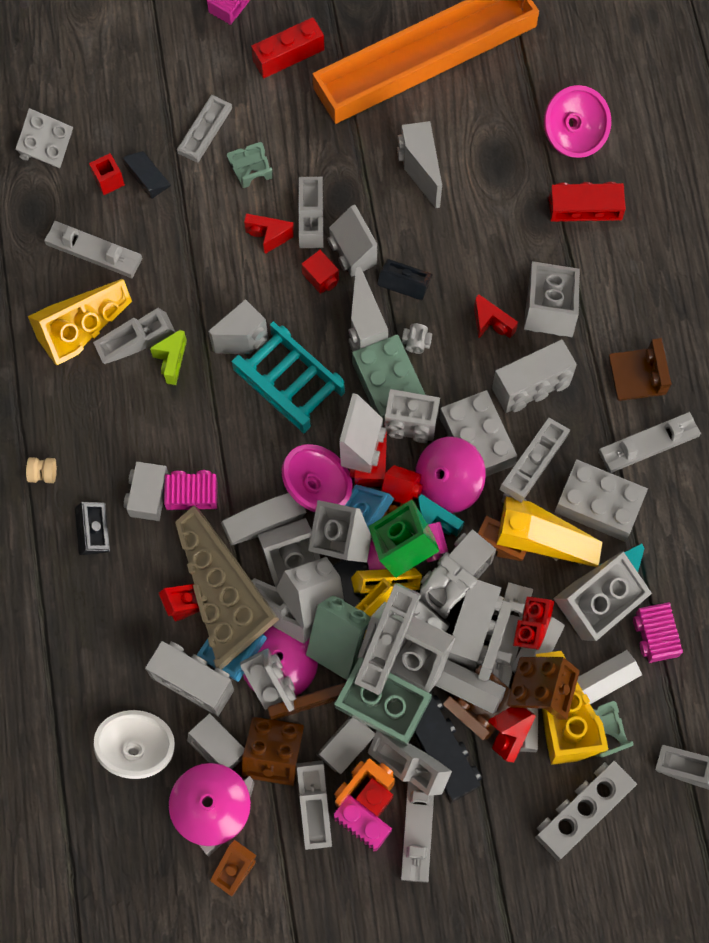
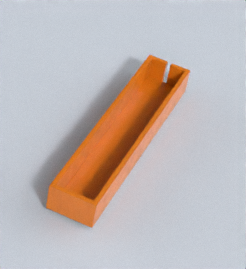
M465 0L312 73L313 89L334 123L337 124L537 26L539 10L532 0Z

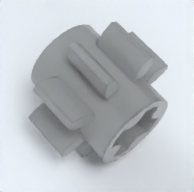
M414 323L410 325V329L404 328L402 344H406L407 351L420 354L424 352V348L430 349L432 333H428L427 326Z

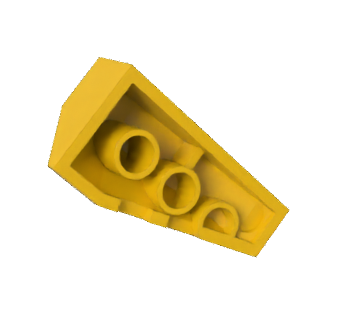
M120 279L48 306L28 316L36 338L54 364L59 365L77 356L84 349L83 347L92 338L95 339L100 334L99 331L109 321L112 322L132 300L125 281Z
M505 497L497 545L589 566H599L602 548L600 540L530 501L523 500L521 503L512 497Z
M562 651L535 654V657L565 658ZM578 682L567 720H558L546 709L542 708L551 765L577 762L608 751L603 723L594 712L588 696L584 694Z

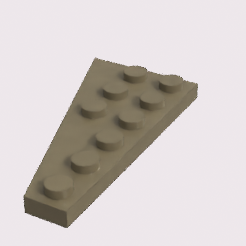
M193 506L175 523L182 548L185 550L188 559V570L192 574L195 584L193 588L202 620L206 624L208 631V642L215 656V667L223 669L273 626L279 618L199 508Z

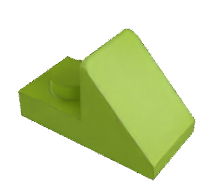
M182 330L175 332L150 348L153 358L163 359L161 374H164L167 384H177L187 342L185 332Z

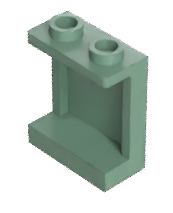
M331 596L317 606L306 656L348 680L359 659L357 657L371 617L339 597Z

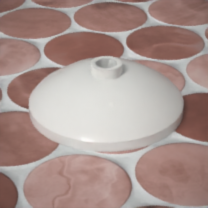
M128 710L113 714L100 724L94 736V752L100 764L109 772L124 778L140 779L159 773L169 764L174 752V736L169 726L159 717L144 711Z

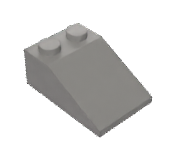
M431 122L402 125L401 135H398V160L403 161L404 170L435 208H440L442 181Z
M532 261L524 330L573 337L579 315L580 269Z
M361 266L357 267L355 272L351 328L348 329L351 337L349 344L352 351L388 338V328Z
M354 393L351 397L339 441L341 466L371 473L372 465L377 466L380 451L376 450L378 443L384 442L386 428L383 427V418L358 394Z
M620 552L571 583L553 599L581 640L597 641L652 593L626 554Z

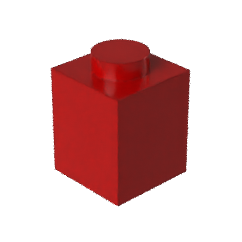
M111 153L89 163L92 175L103 195L125 186L121 171Z
M321 250L301 264L302 274L320 294L325 290L333 289L337 285L339 270Z
M393 465L385 473L381 491L390 494L394 501L402 504L407 503L411 499H418L423 488V484H420L422 474Z
M372 778L355 800L379 817L393 799V794Z

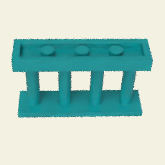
M273 321L270 324L273 337L250 359L246 358L244 360L240 355H237L232 360L233 370L304 434L311 427L309 414L333 390L342 397L345 394V382L340 375L335 372L332 374L291 337V333L283 325L279 327ZM282 343L291 352L267 375L264 374L262 376L256 371V366ZM297 359H300L309 367L285 391H279L274 387V381ZM318 375L326 384L303 407L299 406L297 408L291 402L292 397L313 376Z

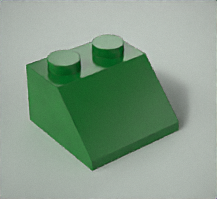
M412 499L368 526L379 561L395 578L439 552L433 532Z

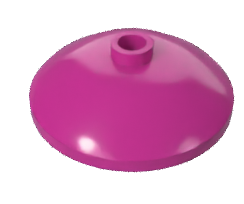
M575 85L564 88L552 97L546 107L544 115L545 133L550 144L565 156L581 158L592 155L605 144L611 129L609 107L605 99L590 87ZM570 119L574 122L573 127L569 125Z
M444 437L435 440L424 449L416 466V473L422 474L420 484H423L421 494L450 513L461 512L469 508L477 501L483 491L486 478L483 458L474 445L464 439ZM443 470L444 477L441 479L440 472Z
M313 444L301 445L294 448L283 461L282 479L291 497L304 508L316 512L318 500L345 505L349 501L352 494V479L350 478L349 470L341 466L340 458L332 451Z
M271 626L263 633L267 639L258 653L268 648L272 655L275 653L283 655L281 660L283 668L281 670L284 677H290L295 687V696H298L310 686L318 669V662L306 656L310 638L303 644ZM243 674L244 680L246 681V683L248 684V686L253 690V688H252L250 682L248 681L246 675Z
M215 763L201 764L187 770L176 781L169 799V813L177 831L188 841L201 846L221 845L237 836L248 820L251 807L249 791L243 779L229 767ZM212 798L213 804L210 807H205L203 805L204 799Z

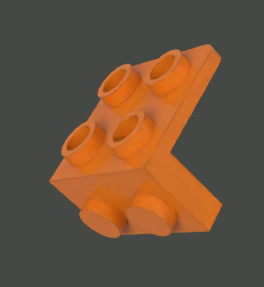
M370 758L366 763L360 761L352 771L353 779L350 783L344 782L335 792L336 806L339 808L349 795L352 796L366 777L375 779L390 791L395 784L394 772L382 762L378 766Z

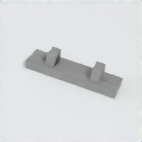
M54 221L50 232L44 240L45 244L129 278H133L143 259L142 255L57 221ZM76 237L77 240L73 246L72 241Z
M688 412L600 448L599 454L608 472L612 473L700 436L701 432L695 424L691 413ZM668 428L670 429V431H671V433H672V438H671V439H670V437H669V435H668V433H667V431H666V429H668Z
M548 418L501 484L499 490L511 495L522 503L567 438L570 429Z
M509 582L503 601L512 603L511 611L519 613L520 617L509 616L492 669V673L508 687L512 675L511 668L518 651V647L513 646L517 622L523 619L527 596L532 597L533 593L532 588Z
M398 583L394 584L354 684L377 695L381 694L422 594ZM393 615L401 616L404 620H403V622H402V621H400V620H398V619H396V618H394V617H391V616H393Z
M408 781L401 880L428 883L434 795H426L410 781ZM415 802H424V803H426L427 805H420V804H413V803H415Z

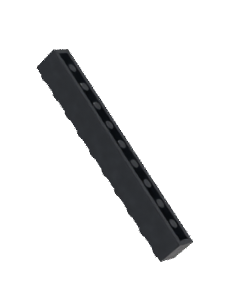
M343 560L333 565L341 578L344 601L356 607L368 593H354L351 577L356 571L369 569L365 562ZM369 581L365 585H376V582L371 583ZM434 695L416 727L414 735L423 752L452 771L444 789L450 803L479 789L481 785L479 781L482 780V777L476 766H470L466 757L469 756V753L462 741L457 742L453 735L456 729L449 718H444L440 711L443 709V705L438 696Z

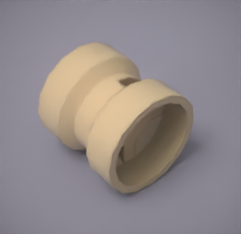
M29 457L26 467L27 481L36 483L38 480H44L45 483H54L57 470L56 459L46 458L45 460H39L35 457Z

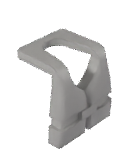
M444 555L439 561L438 567L434 568L422 586L420 599L443 618H447L450 609L466 595L468 590H471L476 585L477 578L465 569H460L458 563L449 556ZM445 588L446 600L444 606L441 608L436 606L429 599V591Z

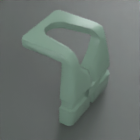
M262 142L249 145L245 150L240 148L227 153L229 163L233 166V171L242 188L249 187L251 181L259 176H264L266 180L272 179V168H269Z
M611 701L598 706L594 712L600 717L605 734L615 737L619 741L620 746L595 756L605 757L633 746V741H628L626 738L622 720L618 715L617 703Z

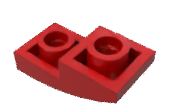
M527 596L523 619L517 622L513 646L535 650L540 649L549 626L554 601Z

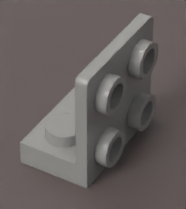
M390 389L384 421V428H386L387 434L396 439H402L403 436L413 438L414 441L419 443L433 441L440 398Z
M267 648L240 662L244 674L265 710L269 706L284 701L289 712L294 710V700L296 699L295 687L289 676L284 677L281 670L283 665L276 653L272 655Z

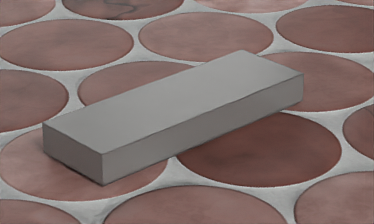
M211 94L177 148L178 154L199 163L232 110V104Z
M503 601L478 676L480 680L487 682L490 678L510 616L512 603Z

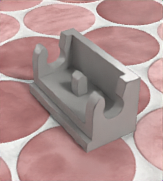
M210 713L188 733L187 741L208 763L220 764L233 769L243 759L242 756L245 748Z
M350 716L316 755L333 771L341 775L373 739L375 733L366 724Z

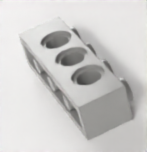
M615 761L609 766L604 762L594 772L597 778L589 784L585 781L575 790L578 796L572 802L566 799L556 809L559 813L557 817L552 821L546 818L537 827L540 833L535 838L557 861L561 860L637 785ZM598 784H605L609 788L610 794L608 797H602L597 793ZM578 803H587L591 808L590 815H581L577 808ZM562 820L568 821L572 826V831L568 835L561 833L558 828V824Z

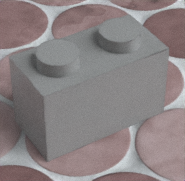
M136 462L135 470L131 469L129 475V484H132L130 493H126L124 499V508H127L126 510L130 517L160 521L165 494V475L169 474L166 466Z

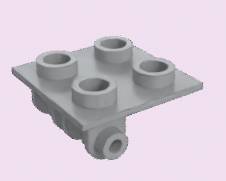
M29 108L15 150L19 152V157L23 160H29L30 157L60 168L73 127Z

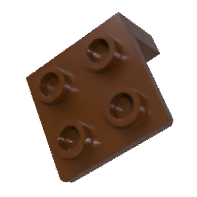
M662 338L652 339L647 349L611 353L609 355L618 401L667 394L671 386V379Z
M520 657L507 705L513 708H544L558 720H567L580 670L564 657Z
M482 665L474 673L479 675ZM492 672L489 680L506 688L504 697L495 713L492 714L456 695L449 696L443 703L448 710L482 740L488 739L496 730L488 720L510 707L507 705L511 689Z
M253 717L243 753L241 777L248 778L250 776L255 780L294 786L304 725Z

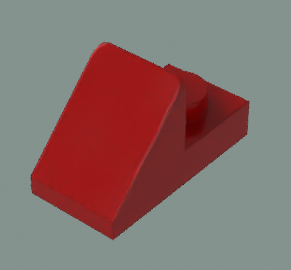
M246 213L244 220L245 231L254 237L265 236L263 243L264 253L270 252L293 238V222Z
M477 295L474 310L478 337L480 338L488 327L492 325L498 334L511 338L517 330L518 321L481 295Z
M195 584L164 588L159 592L168 616H172L174 621L182 620L200 612L193 588Z
M509 707L490 718L488 722L499 731L492 749L504 760L514 763L536 715L528 708Z

